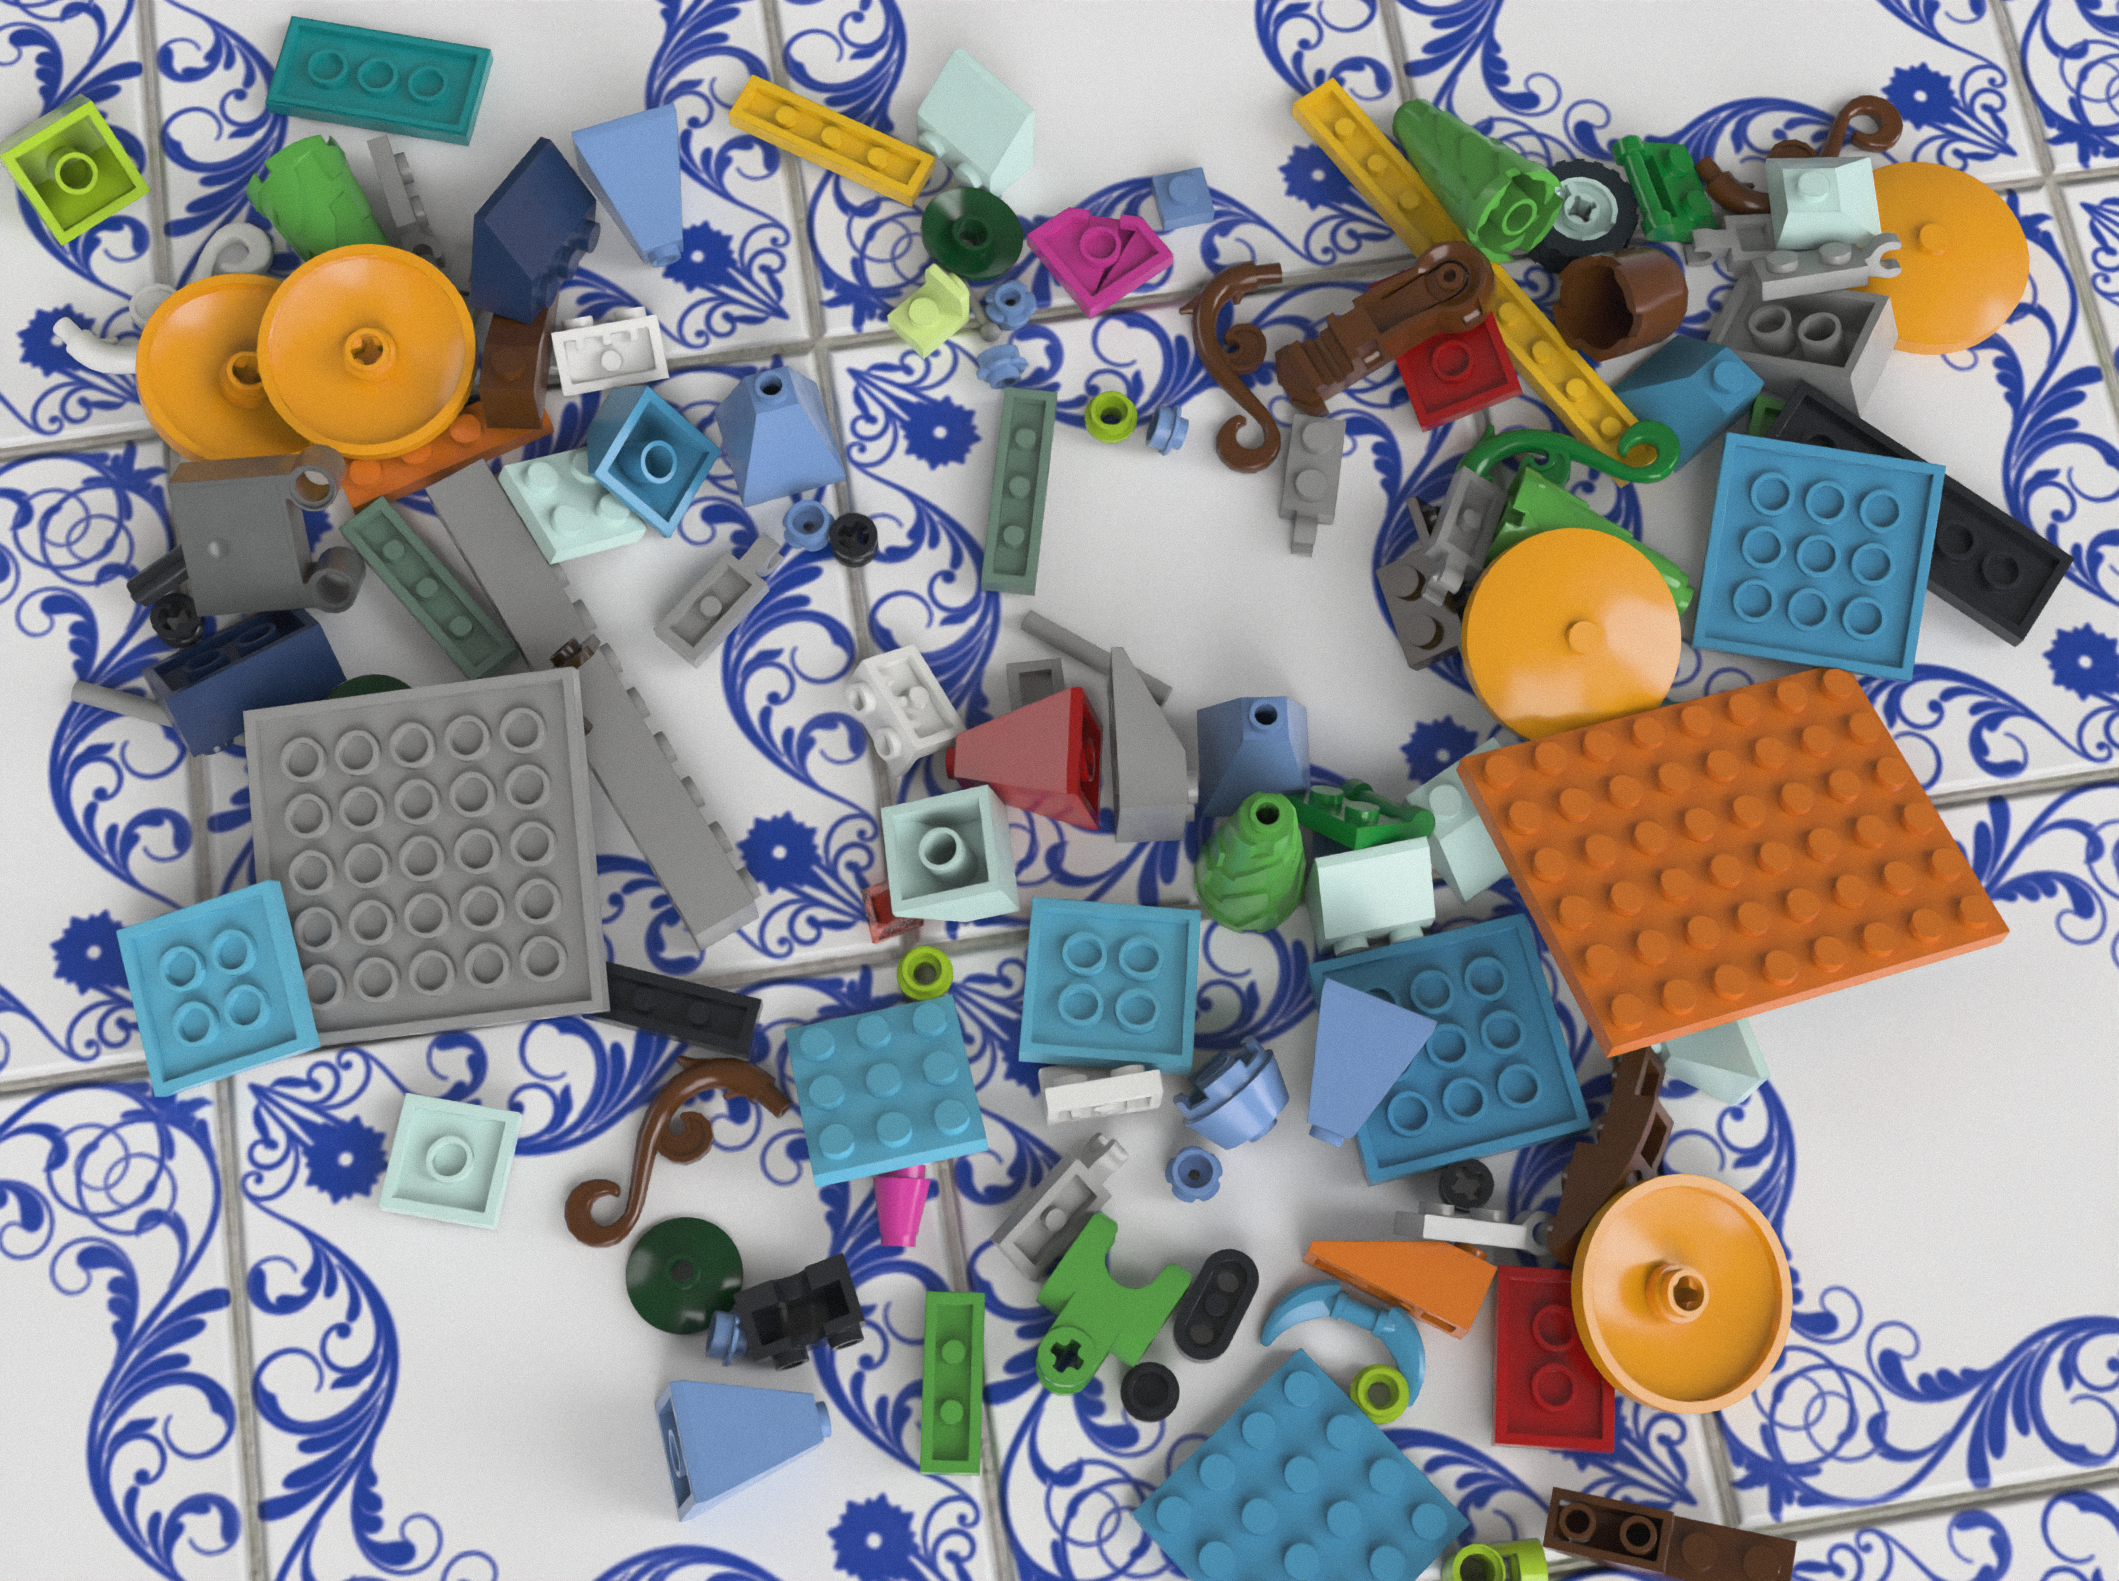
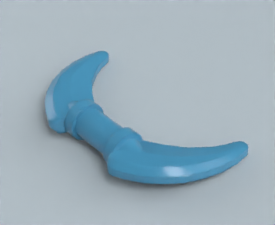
M1326 1279L1310 1282L1288 1293L1268 1316L1260 1339L1263 1346L1271 1345L1282 1332L1298 1323L1323 1317H1330L1335 1320L1340 1318L1371 1331V1335L1380 1338L1398 1366L1399 1372L1407 1382L1409 1388L1407 1406H1412L1417 1399L1424 1382L1426 1367L1425 1350L1415 1323L1400 1306H1394L1390 1310L1383 1307L1380 1309L1349 1297V1293L1341 1290L1338 1280Z

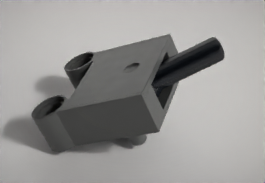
M316 444L307 447L299 454L180 463L169 480L168 487L181 544L128 580L126 587L130 592L132 600L143 606H150L189 579L197 617L316 607L326 613H340L353 606L366 576L364 561L356 551L347 547L336 546L324 551L317 562H312L302 509L313 512L325 510L333 504L346 476V464L341 454L336 449L327 445ZM305 472H319L327 479L329 484H315L306 477ZM326 574H337L343 577L348 585L340 586L333 584L326 578Z

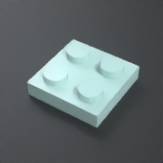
M587 446L505 465L498 477V481L549 565L639 542L647 529L635 512L588 474Z
M406 1093L378 1207L383 1211L497 1230L523 1119L520 1112Z

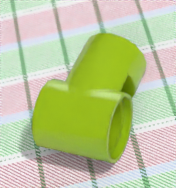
M1538 1538L1490 1544L1474 1543L1453 1552L1445 1559L1441 1568V1581H1462L1460 1566L1465 1558H1473L1481 1563L1486 1573V1581H1505L1506 1567L1502 1559L1507 1557L1511 1581H1548L1546 1557Z

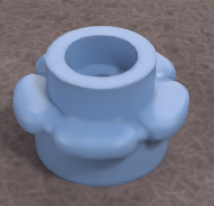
M1008 280L1003 285L995 284L987 291L985 301L988 303L985 308L988 318L998 324L1000 329L1012 331L1022 328L1029 321L1030 315L1036 310L1034 294L1028 292L1027 286L1017 280ZM1007 300H1013L1015 302V305L1007 306L1005 302Z
M1005 344L995 346L978 355L977 360L980 369L976 372L978 380H984L986 383H989L993 389L1010 387L1021 380L1020 374L1025 371L1027 361L1025 358L1020 357L1016 345Z
M1176 404L1172 409L1158 405L1152 415L1146 435V445L1159 449V453L1163 456H1166L1171 448L1179 450L1186 438L1189 420L1180 417L1182 413L1181 406Z
M814 500L799 501L787 511L783 518V526L786 527L784 538L795 549L803 547L810 552L818 551L828 544L829 532L835 519L821 503ZM810 523L813 524L814 528L811 531H806L804 526Z
M1189 1146L1181 1149L1176 1158L1169 1160L1165 1170V1177L1167 1182L1172 1184V1193L1179 1200L1192 1203L1195 1199L1207 1201L1216 1195L1220 1188L1218 1179L1222 1176L1223 1171L1220 1161L1214 1154L1198 1146ZM1191 1170L1199 1172L1200 1177L1197 1180L1189 1178L1188 1174Z
M734 1308L731 1313L715 1310L707 1335L706 1357L723 1360L722 1366L727 1367L731 1364L733 1356L744 1357L748 1345L738 1308Z

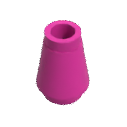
M922 1164L879 1174V1177H873L882 1246L916 1247V1235L919 1232L931 1181L925 1179L926 1165Z

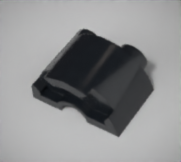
M843 1253L806 1266L804 1270L789 1277L769 1280L733 1294L754 1362L773 1361L777 1372L792 1369L810 1360L808 1351L828 1344L831 1351H837L856 1345L864 1340L861 1328L866 1323Z

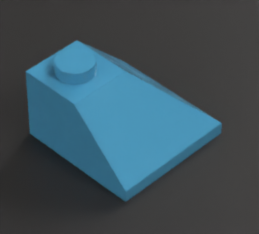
M1677 335L1616 385L1612 391L1639 422L1645 420L1658 421L1674 431L1679 439L1681 448L1678 465L1673 470L1677 473L1750 411L1765 382L1727 346Z
M648 385L613 387L586 430L588 474L664 538L672 536L722 451Z

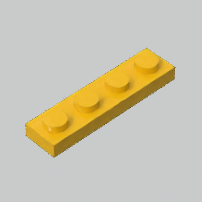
M753 74L728 113L731 126L911 208L935 169V156Z

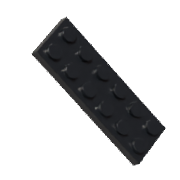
M1803 380L1763 437L1929 463ZM1945 474L1926 589L2010 645L2016 647L2024 641L2075 558Z

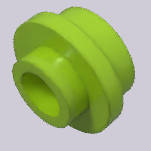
M1107 391L1097 395L1088 403L1084 422L1087 431L1093 438L1103 443L1114 444L1126 440L1133 434L1137 426L1138 414L1133 402L1124 394L1116 391ZM1106 415H1114L1119 418L1120 422L1115 425L1103 423L1101 419Z
M932 946L912 948L902 956L898 963V985L902 992L914 1001L918 1002L942 997L952 985V963L948 956L938 948ZM920 968H931L936 974L935 979L928 984L919 983L914 975Z
M1372 1364L1361 1369L1353 1378L1350 1385L1349 1398L1374 1424L1383 1425L1395 1421L1405 1411L1409 1401V1388L1405 1378L1395 1368L1385 1364ZM1375 1384L1384 1386L1389 1393L1388 1403L1381 1406L1373 1404L1368 1397L1369 1387Z

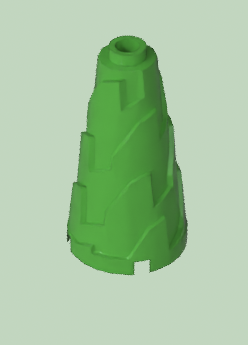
M1416 98L1414 101H1407L1396 110L1392 124L1394 137L1406 150L1412 164L1420 172L1422 180L1442 204L1462 235L1471 245L1478 247L1490 262L1503 263L1515 260L1508 253L1509 251L1520 247L1527 254L1544 239L1558 218L1563 199L1555 193V187L1562 188V185L1551 171L1540 163L1527 160L1500 140L1483 135L1448 110L1442 111L1426 99Z
M315 135L301 139L283 148L264 162L271 175L262 183L257 174L254 173L247 185L246 195L255 210L272 223L305 262L322 253L344 246L356 244L390 246L386 235L372 214L371 205L346 161L345 152L330 135L327 143L321 135Z
M1526 465L1518 471L1505 491L1508 496L1482 568L1486 569L1504 550L1527 537L1561 528L1596 530L1615 536L1640 551L1655 566L1668 585L1674 598L1678 616L1681 617L1692 599L1694 588L1687 585L1689 575L1680 571L1679 566L1632 538L1633 534L1630 531L1589 509L1590 505L1546 479L1538 471Z
M1258 791L1246 798V800H1243L1238 810L1228 819L1227 823L1220 825L1217 832L1201 848L1194 868L1193 886L1201 907L1219 925L1241 934L1243 930H1257L1256 934L1277 928L1287 921L1299 906L1306 886L1304 847L1301 831L1298 829L1296 809L1281 793H1262Z

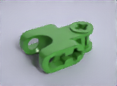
M1098 1212L1092 1216L1055 1268L1036 1299L1039 1304L1058 1316L1042 1339L1036 1358V1374L1039 1382L1047 1391L1058 1396H1071L1081 1392L1089 1384L1109 1353L1134 1369L1183 1299L1191 1284L1193 1274L1176 1263L1166 1265L1151 1284L1142 1288H1127L1118 1284L1109 1275L1105 1266V1257L1115 1243L1118 1225L1116 1221L1103 1212ZM1069 1350L1077 1354L1075 1366L1078 1370L1069 1366L1061 1373L1055 1369L1056 1356L1053 1353L1064 1356Z

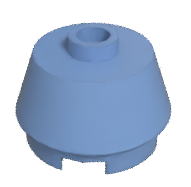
M1252 1035L1244 1037L1240 1044L1245 1048L1241 1052L1232 1056L1223 1049L1188 1078V1081L1194 1087L1188 1096H1184L1181 1092L1173 1097V1103L1184 1115L1183 1124L1225 1150L1233 1149L1247 1140L1251 1143L1266 1135L1276 1125V1117L1285 1108L1290 1098L1273 1050H1264Z

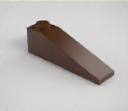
M560 287L551 307H544L530 325L493 313L484 346L478 387L488 428L542 429L553 345L551 333H554Z

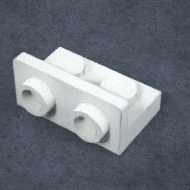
M636 307L613 312L615 322L594 325L592 316L561 321L563 331L551 333L563 396L567 397L612 389L613 387L668 379L669 373L657 314L646 316L645 307Z
M915 644L862 660L844 687L851 710L860 717L874 741L877 753L887 762L896 777L907 774L918 758L956 746V735L967 730Z
M1056 1065L1041 1068L1038 1072L1047 1127L1160 1108L1164 1093L1160 1070L1145 1072L1143 1065H1128L1117 1069Z

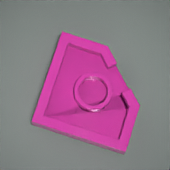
M1068 207L1027 234L1028 247L1089 320L1170 267L1173 263L1174 254L1142 217L1121 214L1120 219L1091 216L1090 210Z

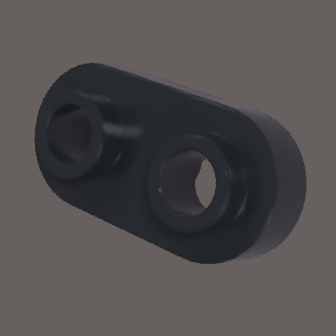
M1224 1249L1215 1252L1205 1261L1175 1320L1172 1331L1176 1349L1187 1360L1199 1364L1210 1363L1219 1359L1228 1349L1259 1285L1258 1269L1248 1255L1238 1250ZM1222 1273L1235 1275L1238 1279L1239 1287L1232 1292L1223 1291L1218 1285V1276ZM1204 1324L1211 1329L1213 1338L1207 1344H1199L1193 1340L1191 1329L1195 1325Z

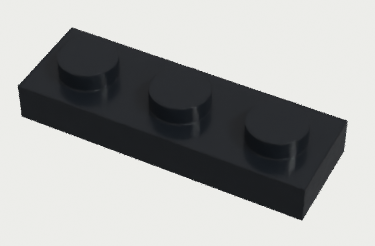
M606 961L610 1011L582 1014L584 1019L746 1059L749 1058L763 1009L762 999Z

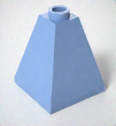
M674 103L571 132L581 176L643 263L650 262L652 267H663L680 260V252H684L680 146L677 113Z
M789 366L744 377L715 409V417L743 508L846 480V474L817 383Z
M1287 696L1240 697L1197 710L1202 817H1231L1238 810L1243 800H1246V798L1258 791L1262 793H1281L1285 797L1291 794L1310 793L1311 775L1306 707Z
M1326 977L1320 997L1307 1122L1311 1123L1312 1126L1308 1135L1340 1148L1345 1138L1351 1140L1433 1034L1437 1021Z
M678 1380L669 1382L655 1403L679 1522L697 1517L814 1451L824 1442V1438L831 1436V1422L824 1401L815 1403L812 1393Z

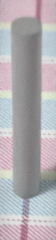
M1032 610L1027 613L1021 624L1022 630L1108 677L1111 653ZM1136 668L1156 703L1163 707L1173 688Z

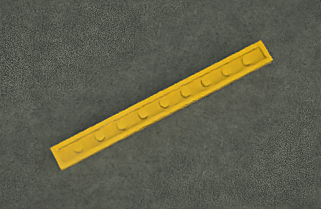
M1333 77L1293 103L1291 115L1417 258L1428 248L1440 242L1463 241L1470 244L1453 223L1442 204L1429 190L1419 173ZM1490 262L1497 282V300L1492 312L1512 365L1578 441L1631 467H1642L1652 464L1657 458V453L1652 446L1647 444L1634 446L1630 449L1626 458H1622L1617 453V444L1626 429L1639 421L1581 355L1566 345L1557 328L1500 264ZM1610 476L1620 489L1630 483L1629 481Z

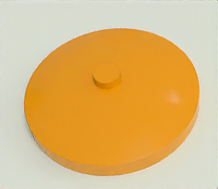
M1903 162L1872 170L1881 233H1895L1901 241V249L1885 252L1880 260L1896 258L1901 266V273L1891 278L1868 277V285L1846 288V290L1890 296L1899 336L1893 349L1922 355L1949 354L1973 347L1989 338L2006 322L2018 305L2024 293L2029 275V252L2026 238L2012 210L1986 184L1963 171L1949 166L1928 162Z
M356 244L344 246L322 253L302 264L285 279L272 296L262 317L258 332L257 362L264 390L275 410L291 429L310 444L327 445L336 449L342 457L350 459L381 460L397 457L412 452L434 440L449 427L462 411L474 386L478 369L479 353L476 329L472 316L456 287L440 270L425 259L411 252L386 245Z
M246 273L222 274L200 279L169 296L154 311L145 325L138 344L135 366L136 388L140 404L147 419L159 436L172 449L191 462L299 454L307 447L312 446V444L291 429L275 410L264 390L259 374L257 341L261 320L272 296L284 281Z
M1561 528L1527 537L1504 550L1488 565L1475 583L1468 598L1462 620V658L1468 681L1476 697L1496 722L1513 735L1525 741L1658 709L1673 683L1680 658L1681 630L1678 611L1668 585L1659 571L1640 551L1615 536L1591 529Z
M1691 1174L1661 1175L1640 1180L1623 1188L1611 1197L1593 1216L1583 1233L1575 1255L1571 1278V1299L1575 1324L1588 1356L1602 1376L1624 1396L1640 1405L1667 1413L1701 1414L1718 1411L1735 1404L1754 1391L1771 1372L1781 1355L1790 1328L1793 1298L1789 1266L1781 1243L1760 1210L1741 1193L1722 1182Z

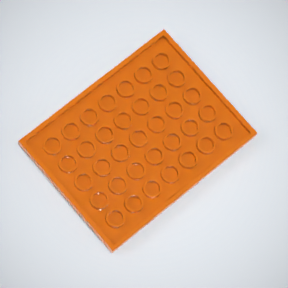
M1820 667L1461 758L1456 769L1460 780L1606 1059L2001 943L2010 932L1853 673L1845 672L1841 669Z

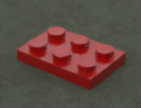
M1409 268V269H1407V270H1404V271H1402V272H1399V273H1397V274H1394V275H1392V276H1389V277H1387V278H1384V279H1382V280H1379V281H1377V282H1374V283H1372V284H1369V285H1368V288H1369V290H1370L1371 288L1375 287L1376 285H1378V284H1380V283H1382V282H1384V281H1386V280H1389V279H1391V278H1393V277H1395V276H1398V275H1400V274H1402V273H1404V272H1407V271L1411 270L1412 268ZM1492 311L1483 323L1470 331L1455 334L1438 332L1395 359L1423 433L1523 394Z
M1498 1265L1495 1273L1491 1446L1612 1454L1614 1452L1615 1388L1595 1367L1580 1339L1572 1309V1270Z

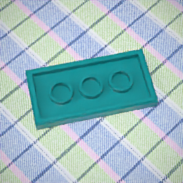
M291 16L265 104L269 113L469 146L492 66L493 56L491 49Z

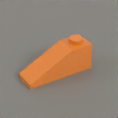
M1312 1241L1302 1262L1390 1306H1400L1407 1314L1459 1340L1469 1332L1498 1268L1486 1262L1487 1254L1469 1243L1455 1242L1454 1245H1451L1445 1241Z

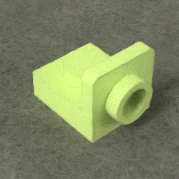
M935 263L925 270L926 283L887 315L888 326L923 359L969 322L970 294L966 285L954 273H944Z

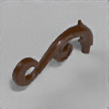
M1861 95L1852 99L1839 111L1832 122L1819 155L1807 143L1792 139L1783 140L1775 144L1766 159L1839 157L1849 122L1852 118L1860 115L1872 118L1878 126V131L1874 134H1865L1857 130L1851 136V143L1863 151L1882 153L1893 148L1902 135L1903 122L1901 114L1893 104L1884 98L1873 95ZM1710 156L1700 160L1694 167L1696 173L1708 186L1705 192L1725 210L1735 215L1771 214L1768 193L1753 190L1755 188L1753 183L1739 182L1730 171L1723 172Z
M1252 260L1228 266L1214 274L1203 286L1202 290L1190 302L1179 309L1180 315L1193 314L1191 321L1193 342L1200 361L1211 378L1247 411L1263 429L1264 442L1255 449H1246L1237 442V432L1247 424L1246 418L1242 415H1236L1228 419L1216 436V453L1221 462L1230 470L1242 474L1257 473L1268 468L1276 460L1281 449V435L1275 420L1267 408L1239 377L1252 374L1262 366L1267 353L1266 338L1260 328L1249 323L1236 324L1229 328L1224 335V344L1233 345L1238 348V351L1236 353H1227L1218 343L1216 326L1221 309L1231 299H1233L1234 305H1239L1245 293L1257 292V286L1282 283V269L1279 262L1255 265Z
M678 1056L676 1062L684 1070L673 1076L659 1090L646 1110L638 1130L629 1196L624 1214L611 1225L602 1226L596 1223L591 1214L593 1204L599 1198L607 1195L618 1198L621 1195L620 1186L616 1182L607 1179H592L581 1182L570 1192L565 1202L564 1218L568 1230L577 1241L592 1248H608L621 1243L629 1236L639 1220L645 1204L657 1151L672 1163L686 1166L700 1161L710 1152L715 1140L712 1123L701 1113L693 1111L682 1112L680 1119L684 1122L686 1130L680 1135L672 1134L669 1131L673 1115L690 1098L711 1089H727L722 1095L725 1100L745 1097L752 1104L759 1102L777 1119L781 1118L790 1109L793 1101L774 1085L776 1078L751 1062L737 1058L711 1059Z

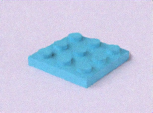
M266 880L116 931L155 1097H168L321 1047L280 881Z
M1032 897L1018 1061L1117 1069L1128 1065H1143L1145 1072L1159 1069L1160 1073L1191 1075L1201 910Z
M952 994L785 1030L816 1187L988 1150L987 1137Z

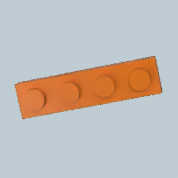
M479 401L464 407L444 432L412 452L381 460L345 458L346 476L342 487L355 515H357L381 496L388 503L435 484L482 458L486 462L554 433V429L545 408L542 429L488 428L482 402Z

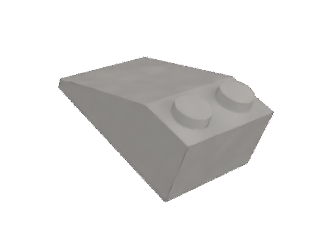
M1740 274L1707 342L1730 348L1765 382L1762 388L1789 400L1803 380L1858 417H1861L1899 336L1890 296L1839 289L1762 301L1751 280V275Z
M1111 647L1107 695L1116 843L1180 841L1183 838L1185 823L1194 822L1195 804H1198L1197 770H1187L1185 749L1124 648Z

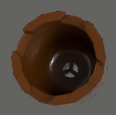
M1634 246L1573 260L1559 275V280H1563L1560 288V301L1553 303L1552 310L1557 330L1566 345L1571 350H1582L1588 356L1593 357V361L1602 362L1660 343L1671 336L1680 327L1687 312L1689 291L1685 275L1673 258L1660 249Z

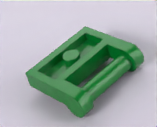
M1631 135L1618 140L1612 145L1611 152L1617 165L1623 166L1644 218L1640 225L1648 241L1692 242V230L1702 228L1720 230L1712 212L1711 203L1705 195L1694 168V161L1688 153L1685 144L1642 142L1639 136Z
M1355 778L1344 782L1340 789L1326 785H1315L1310 787V793L1286 795V798L1296 809L1299 824L1354 850L1427 836L1428 839L1435 828V817L1429 810L1416 805L1410 807L1401 805L1374 793L1368 783Z

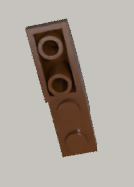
M1651 1046L1624 1053L1622 1060L1615 1064L1611 1077L1613 1093L1608 1111L1601 1115L1598 1122L1597 1138L1599 1144L1577 1142L1572 1161L1568 1162L1563 1169L1561 1178L1563 1193L1557 1214L1553 1215L1549 1220L1546 1237L1548 1250L1565 1270H1573L1578 1245L1593 1216L1611 1197L1623 1188L1640 1180L1654 1177L1666 1150L1674 1121L1658 1100L1666 1068Z
M1553 1487L1542 1547L1588 1562L1662 1581H1791L1797 1541L1674 1516L1672 1511Z

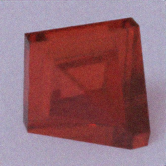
M888 879L860 890L872 943L878 944L923 926L924 919L896 917L892 914Z

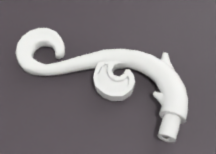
M236 222L223 226L215 232L205 245L199 256L190 284L200 279L211 277L219 252L232 244L239 243L248 248L247 258L235 264L222 262L220 264L221 273L264 275L272 265L274 257L270 238L262 229L250 223ZM156 283L145 286L137 291L129 302L130 316L133 322L143 330L154 311L176 290L169 285ZM68 317L61 318L54 325L53 332L67 345V353L87 368L104 374H135L139 343L114 345L119 341L117 337L97 338L90 330H81Z

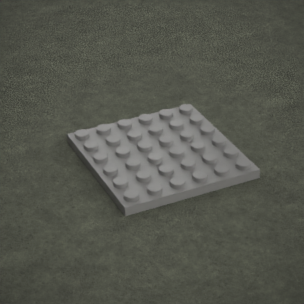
M571 666L243 711L256 884L266 880H275L281 883L320 1046L610 1011L578 669Z

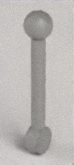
M960 278L970 294L969 306L982 326L980 330L981 337L987 342H995L1001 335L999 325L989 320L967 280Z

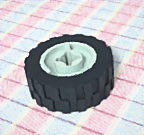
M1574 159V161L1570 162L1563 160L1556 162L1555 166L1551 168L1546 167L1558 178L1562 185V188L1555 187V193L1563 199L1558 218L1551 230L1539 244L1529 251V257L1535 264L1539 263L1550 274L1554 272L1560 275L1573 260L1629 247L1638 224L1639 214H1636L1638 203L1632 195L1630 184L1627 181L1624 182L1620 178V173L1613 168L1610 170L1604 167L1603 163L1594 161V163L1584 161L1585 159ZM1573 214H1579L1586 219V222H1584L1581 217H1577Z

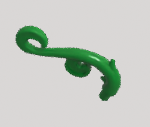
M1652 420L1636 422L1626 429L1617 444V453L1622 458H1626L1628 452L1634 446L1647 444L1656 450L1657 458L1652 464L1642 467H1631L1565 434L1549 430L1525 428L1504 431L1495 435L1494 425H1487L1478 442L1458 462L1453 475L1463 466H1466L1491 483L1494 481V476L1486 475L1493 466L1514 455L1536 453L1549 459L1547 464L1539 466L1534 462L1533 455L1528 454L1521 461L1518 471L1526 465L1562 488H1565L1570 480L1571 461L1588 466L1617 479L1650 484L1662 481L1673 472L1678 465L1681 448L1677 435L1667 425Z

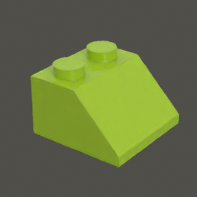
M81 93L0 142V163L61 246L151 191L92 100Z

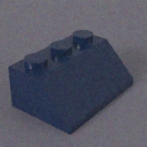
M540 137L477 211L474 215L470 306L528 325L533 322L544 307H551L556 298L558 288L564 280H571L577 271L579 261L585 253H592L596 248L601 230L600 223L595 222V197L550 139Z
M304 608L258 612L140 670L181 742L194 758L201 754L213 755L232 745L234 737L245 732L243 711L321 701L326 699L335 690V686L347 681L320 623Z

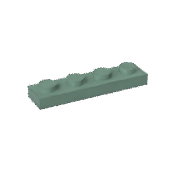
M1005 387L981 590L1035 596L1058 392Z
M383 496L339 528L344 539L468 680L493 677L520 656L516 646Z

